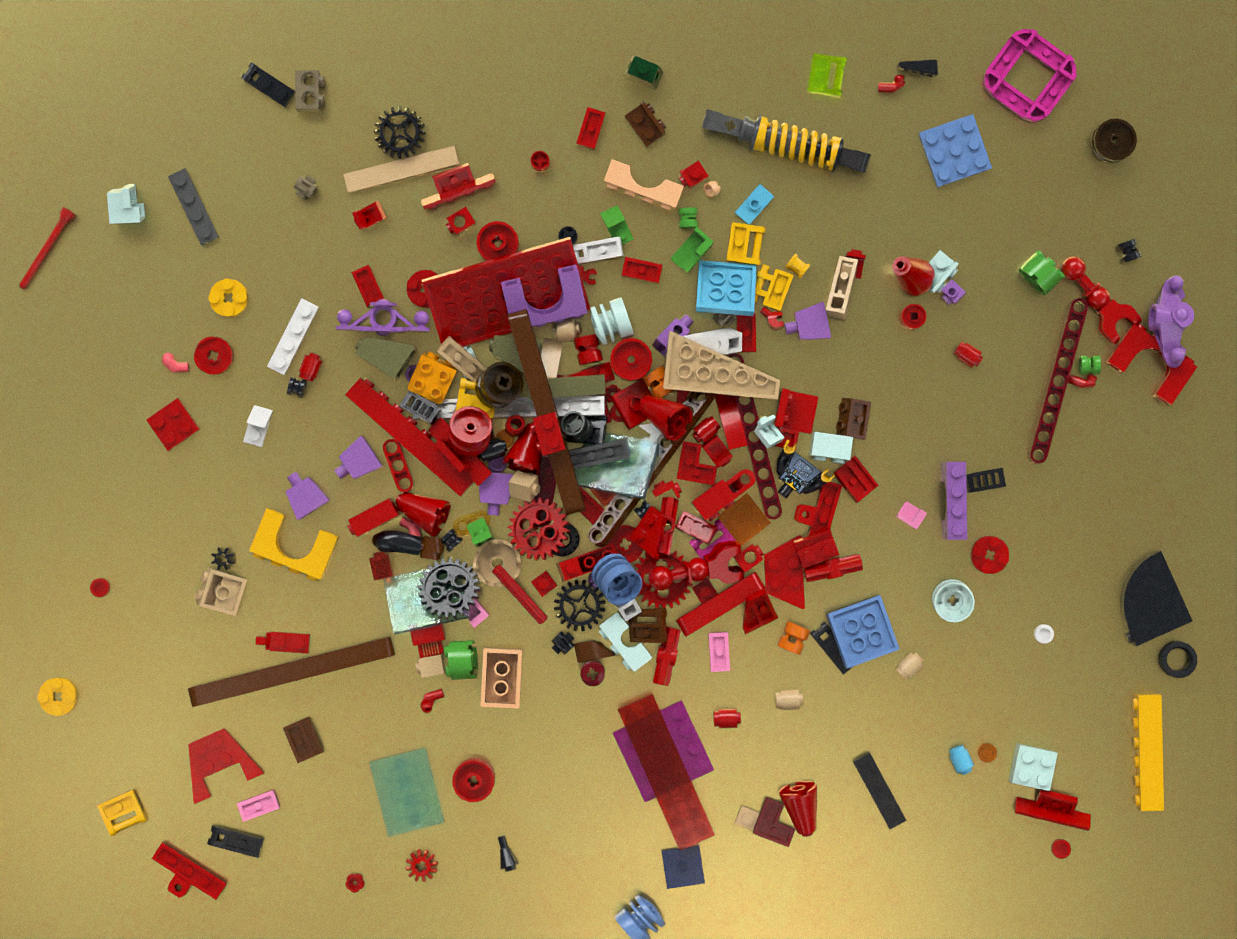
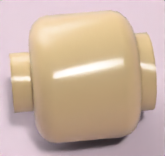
M573 317L566 318L564 321L555 323L552 326L554 338L558 339L561 343L574 341L582 333L581 323L577 322Z

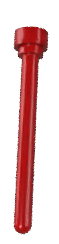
M62 207L59 212L60 220L19 284L21 289H25L66 223L69 224L75 218V213Z

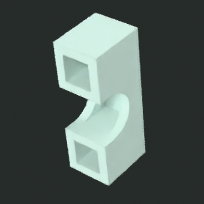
M618 611L599 625L601 628L599 633L605 640L609 638L612 642L610 647L616 655H622L624 658L622 663L628 671L632 669L635 672L652 659V656L641 642L634 647H627L622 643L621 635L629 626Z

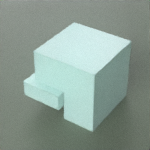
M127 184L122 189H112L107 192L109 224L138 223L145 219L144 203H137L136 184Z

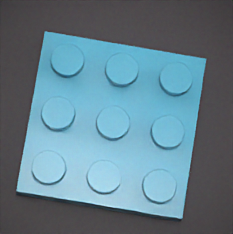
M699 260L696 311L754 316L756 265Z

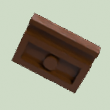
M310 717L283 727L297 763L324 752Z

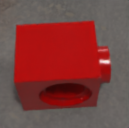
M466 206L447 217L448 223L445 224L450 233L453 234L455 232L457 236L477 225ZM457 218H464V226L456 227L455 220Z
M751 544L733 558L744 573H746L764 560L762 558L764 553L758 545L754 547ZM747 552L755 554V560L751 563L745 561L744 557Z

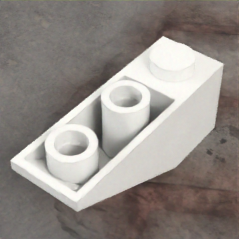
M730 327L683 336L721 354L742 351V333Z

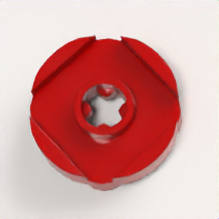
M420 270L410 277L407 281L406 292L413 304L426 309L430 308L425 292L421 293L420 291L423 288L422 279L438 274L432 270Z
M206 337L197 344L194 352V361L201 371L207 374L218 375L225 372L233 363V351L229 343L222 338ZM212 350L215 353L218 352L216 361L208 357L211 355L210 351Z
M621 525L606 546L613 544L616 554H621L631 563L641 556L644 549L630 538L635 527ZM624 538L627 541H631V545L628 546L629 549L627 550L624 547H620V543L623 542L622 539Z
M984 536L973 544L970 559L973 566L980 572L995 574L1002 571L1009 562V549L1005 542L998 537ZM987 550H989L990 552L994 551L995 555H993V560L985 558V555H987Z

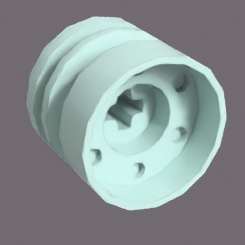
M621 297L609 301V311H606L603 304L599 305L602 312L600 314H597L595 306L590 308L591 321L595 333L603 346L608 344L606 335H610L612 342H615V332H618L622 339L634 335Z
M944 580L936 586L932 594L934 609L941 618L948 622L956 623L963 621L974 610L975 600L973 593L960 580ZM951 595H954V597L957 598V600L954 601V604H951L950 601H947L951 598Z

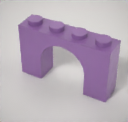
M572 265L557 269L562 294L559 301L548 309H536L527 303L524 298L520 278L501 282L508 314L527 309L531 324L535 327H542L546 323L553 321L559 323L570 317L580 318L587 314L577 266Z
M966 462L941 463V482L945 483L946 517L945 520H942V539L967 540Z

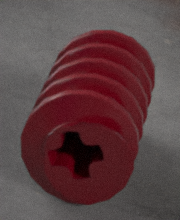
M587 661L581 668L580 677L586 685L597 686L603 682L605 669L598 661ZM590 669H594V672H598L595 675V678H592L591 675L587 674L590 673Z

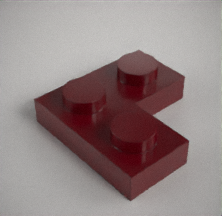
M766 797L753 834L789 847L796 829L778 822L784 804Z

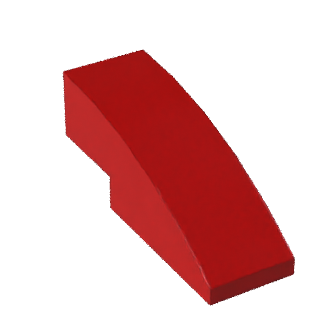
M718 394L715 400L728 450L747 446L735 396Z

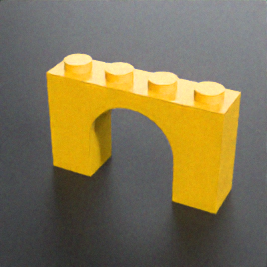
M266 508L249 550L253 552V557L261 560L265 557L270 559V563L275 566L281 567L283 564L289 567L288 571L295 574L305 573L307 574L306 578L316 582L317 579L322 580L340 537L325 530H320L314 546L307 556L301 559L289 558L281 551L278 544V536L287 515Z

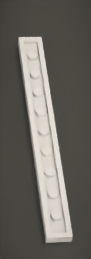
M605 396L553 398L559 417H564L566 413L571 411L579 412L583 416H605ZM518 397L506 407L495 409L494 418H509L512 415L537 417L532 400H528V397ZM427 399L442 409L437 419H451L455 413L457 399H444L441 404ZM420 400L417 401L413 410L417 409L421 402ZM425 403L419 412L420 414L423 413L427 406ZM430 407L425 417L428 418L433 408ZM413 415L414 420H422L417 416Z

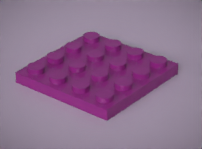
M682 700L612 732L644 802H648L714 771Z

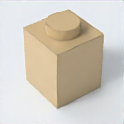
M517 470L508 482L510 497L531 502L539 494L540 485L536 475Z
M442 654L419 658L418 663H416L417 674H421L422 678L444 674L445 667Z

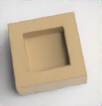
M741 805L735 824L753 831L760 812Z

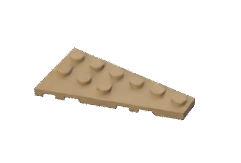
M669 331L663 389L778 399L779 379Z

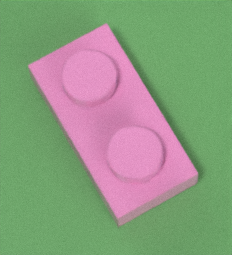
M728 632L709 633L711 672L730 671Z
M274 790L237 803L243 822L280 808Z

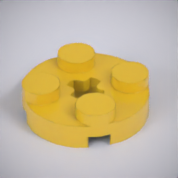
M226 278L214 284L208 299L212 309L217 314L224 317H234L245 310L248 303V294L246 288L240 282ZM232 293L233 301L225 303L224 295Z
M52 678L44 682L40 687L37 699L41 708L46 713L60 716L69 713L76 706L77 689L66 678ZM54 692L62 693V701L54 700Z

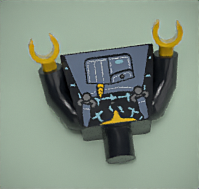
M789 440L785 442L784 449L777 459L776 472L779 475L778 479L784 483L778 493L787 499L793 490L798 494L815 492L835 477V474L832 477L827 476L826 473L829 471V468L821 472L795 452L796 443L794 447H789Z

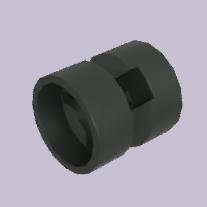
M571 411L566 413L561 420L562 430L576 442L588 440L593 433L591 422L579 412Z

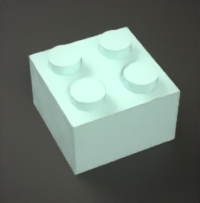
M813 432L809 456H813V460L826 461V458L832 459V463L845 464V461H849L851 457L853 437Z
M1016 743L1009 781L1018 785L1050 791L1058 753Z

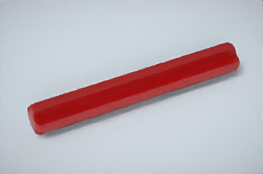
M501 565L495 566L492 573L538 624L544 623L548 618L547 615Z

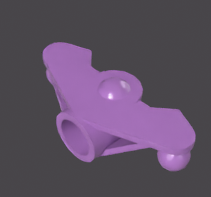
M1178 275L1172 276L1165 281L1157 303L1151 305L1148 315L1149 329L1154 332L1165 363L1172 368L1178 367L1185 358L1186 349L1180 344L1181 336L1184 329L1193 322L1195 316L1191 306L1181 302L1185 297L1182 289L1184 281Z
M386 299L370 302V306L375 307L350 326H348V323L352 320V314L349 310L343 309L337 314L340 326H336V330L376 332L380 336H386L390 332H430V328L425 327L429 321L427 312L418 311L414 315V321L418 325V327H415L392 308L396 307L397 303H391ZM382 310H387L391 314L390 322L384 326L377 324V314ZM398 317L410 327H396L398 325ZM367 319H370V323L373 327H365L359 325Z

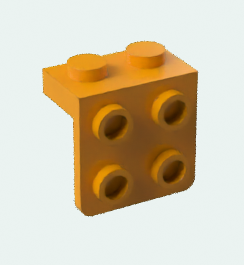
M431 351L428 353L424 352L419 359L407 388L411 392L441 404L453 378L459 370L447 360L439 359L438 354Z

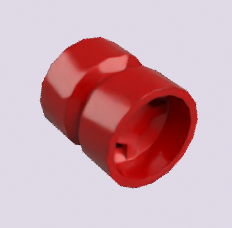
M910 304L901 310L899 321L903 328L915 330L925 323L927 314L921 305Z
M596 334L574 339L575 349L579 351L577 354L579 365L603 361L602 352L598 349L600 345L599 338Z

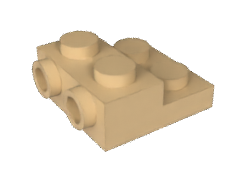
M207 568V571L202 572L200 581L203 582L201 590L198 589L195 594L196 604L204 608L236 616L247 579Z

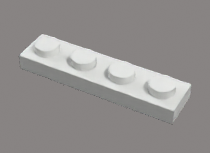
M301 298L267 367L283 375L286 374L319 309L318 306Z

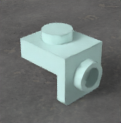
M774 414L769 417H762L757 422L758 425L754 430L767 449L782 442L784 436L773 424L776 418Z

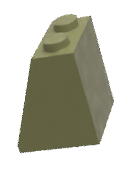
M494 335V339H490L489 351L492 352V355L502 362L512 364L519 372L524 374L514 337ZM536 340L541 353L542 342L541 340Z
M366 337L364 340L360 339L357 343L355 354L397 381L418 349L410 344Z

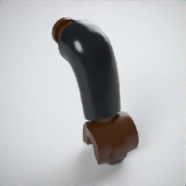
M382 531L375 534L372 538L373 545L381 552H398L417 556L420 553V557L425 559L439 560L444 549L441 538L423 536L421 542V537L400 531Z

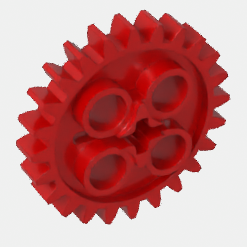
M534 498L531 504L524 501V508L518 505L520 511L512 512L516 517L515 519L509 518L513 525L507 527L512 530L508 536L514 537L510 543L517 544L514 549L516 551L521 549L520 555L522 556L527 553L528 559H531L534 555V560L537 561L540 556L543 560H546V554L553 557V551L560 553L558 547H565L562 540H568L569 538L564 535L570 532V530L565 528L570 522L564 521L567 515L561 514L563 508H557L558 504L555 502L551 504L549 499H546L544 503L543 498H539L538 503ZM546 511L547 517L541 521L540 514ZM529 520L530 526L524 530L523 523ZM538 525L542 527L540 528V533L536 532ZM553 528L555 534L552 538H549L547 535L548 531ZM531 533L526 538H524L525 534ZM537 537L538 543L532 547L531 540Z
M677 551L670 554L669 557L660 556L659 559H654L645 552L646 559L639 558L641 565H634L642 579V587L637 596H643L641 602L648 601L647 607L653 603L655 604V609L659 605L662 608H666V605H669L672 609L673 602L679 606V598L685 601L684 593L690 594L687 587H692L693 584H689L686 579H681L679 583L672 582V585L667 589V597L659 596L656 589L651 592L652 586L644 582V576L649 575L650 571L657 567L656 564L660 560L666 563L668 569L671 566H674V569L682 568L684 556L676 557Z

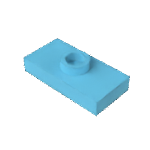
M759 184L736 210L735 214L746 224L750 225L774 196Z

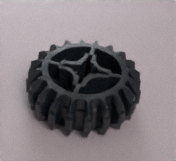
M401 106L398 107V112H395L394 107H392V114L389 115L387 111H384L386 118L378 117L382 124L375 123V126L380 128V130H374V134L380 135L375 138V141H382L378 147L380 149L385 147L383 151L385 154L391 150L390 156L392 158L396 152L399 159L402 158V153L408 158V151L411 150L412 154H416L413 148L421 149L418 141H425L424 138L420 137V135H426V131L420 130L425 127V124H418L422 118L419 116L414 119L416 112L413 111L409 115L410 109L408 107L404 112H402ZM396 118H406L401 124L390 122ZM411 122L415 126L414 139L407 134ZM386 126L392 131L389 143L385 139ZM395 129H396V130H397V129H398V130L404 129V130H403V133L405 134V136H402V135L395 136V135H397ZM401 140L410 143L404 147H394Z
M575 580V586L568 582V590L564 586L561 587L564 594L557 592V596L561 597V600H554V603L560 604V606L554 607V610L561 611L556 617L560 618L563 616L564 619L560 623L564 624L565 621H568L569 623L566 627L568 629L571 627V624L575 625L574 631H577L578 626H581V631H585L584 625L586 624L589 629H592L590 623L593 621L595 625H598V621L595 618H603L601 614H598L599 611L605 612V608L600 607V604L606 603L605 600L599 601V598L604 596L603 593L597 595L596 592L599 588L596 587L592 590V582H590L588 587L585 586L586 580L582 581V585H579V581ZM574 590H585L579 599L567 596ZM589 594L595 599L596 610H593L586 604ZM585 596L583 605H585V608L589 609V611L581 608L577 612V614H575V607L577 606H574L575 603L571 602V600L579 603L580 600H582ZM564 601L573 606V613L570 618L564 610ZM581 612L592 615V617L585 621H575Z

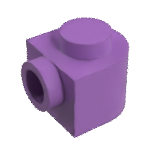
M952 279L941 290L943 294L941 298L948 305L951 303L956 305L966 295V292Z

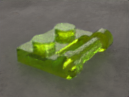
M813 53L807 92L841 97V82L847 58ZM831 63L837 64L833 89L827 88Z

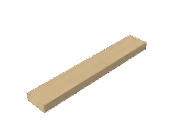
M450 146L343 175L347 191L352 193L460 164L455 146Z

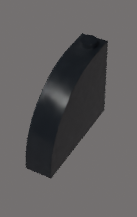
M1155 551L1140 560L1127 576L1120 597L1121 617L1127 631L1125 637L1128 643H1132L1133 646H1139L1193 621L1162 551Z

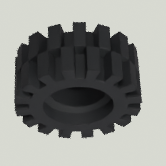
M571 524L565 526L566 529L570 530L567 533L570 537L569 544L565 547L559 546L560 553L553 551L554 555L560 557L568 556L577 549L579 534L577 529ZM552 528L548 531L547 535L549 538L554 536L555 530Z

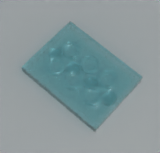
M606 433L605 442L627 438L631 457L576 469L575 474L579 487L645 499L660 444L654 441ZM583 444L582 447L590 446V445H594V444Z
M429 569L383 579L394 635L470 618L469 612L463 610L464 616L457 613V619L450 615L449 620H447L444 614L439 619L438 612L432 616L430 613L431 609L425 610V605H422L420 602L423 598L418 596V593L422 591L418 590L417 586L423 585L420 583L419 578H425L422 572H429ZM441 574L438 579L445 580L448 575ZM462 579L457 581V585H463ZM450 586L449 588H445V589H446V591H448L449 589H453V588H452V586ZM435 592L432 597H440L441 592ZM453 597L450 602L457 603L460 598Z
M426 747L369 762L388 837L445 822Z

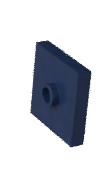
M699 845L661 850L667 889L705 884Z

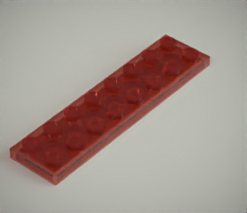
M653 693L618 708L620 717L679 850L681 851L715 836Z

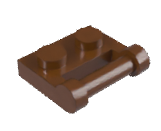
M666 608L641 609V613L629 619L630 642H667ZM656 617L657 622H638L637 618Z

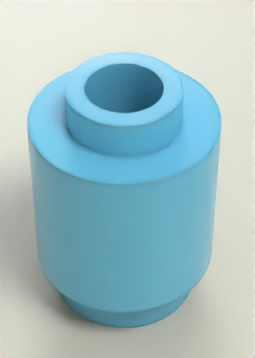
M963 745L949 750V757L956 773L961 772L964 775L972 771L974 763L967 748L965 749Z

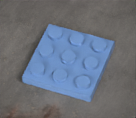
M973 114L918 133L937 188L992 169Z
M880 595L826 614L846 669L900 650Z

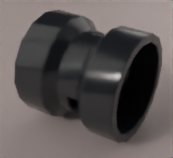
M1136 238L1118 245L1119 251L1123 253L1122 259L1124 263L1142 257L1141 251L1137 249L1138 243Z

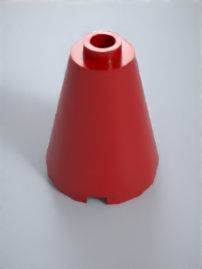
M901 256L896 258L892 264L897 283L904 293L919 296L925 294L932 287L935 273L933 267L926 260Z
M652 395L643 397L639 402L640 412L668 440L675 441L681 438L687 431L685 429L687 423L691 424L692 410L684 404Z
M531 423L525 426L523 432L505 456L503 465L508 463L507 468L515 472L518 470L525 473H534L533 475L538 476L542 455L537 450L536 442H539L538 436L533 434Z
M409 492L399 494L395 501L397 509L432 537L440 533L442 529L439 526L442 523H446L451 509L450 502Z
M813 781L795 782L796 786L792 787L787 784L779 790L780 798L797 833L803 837L811 836L816 831L817 785Z

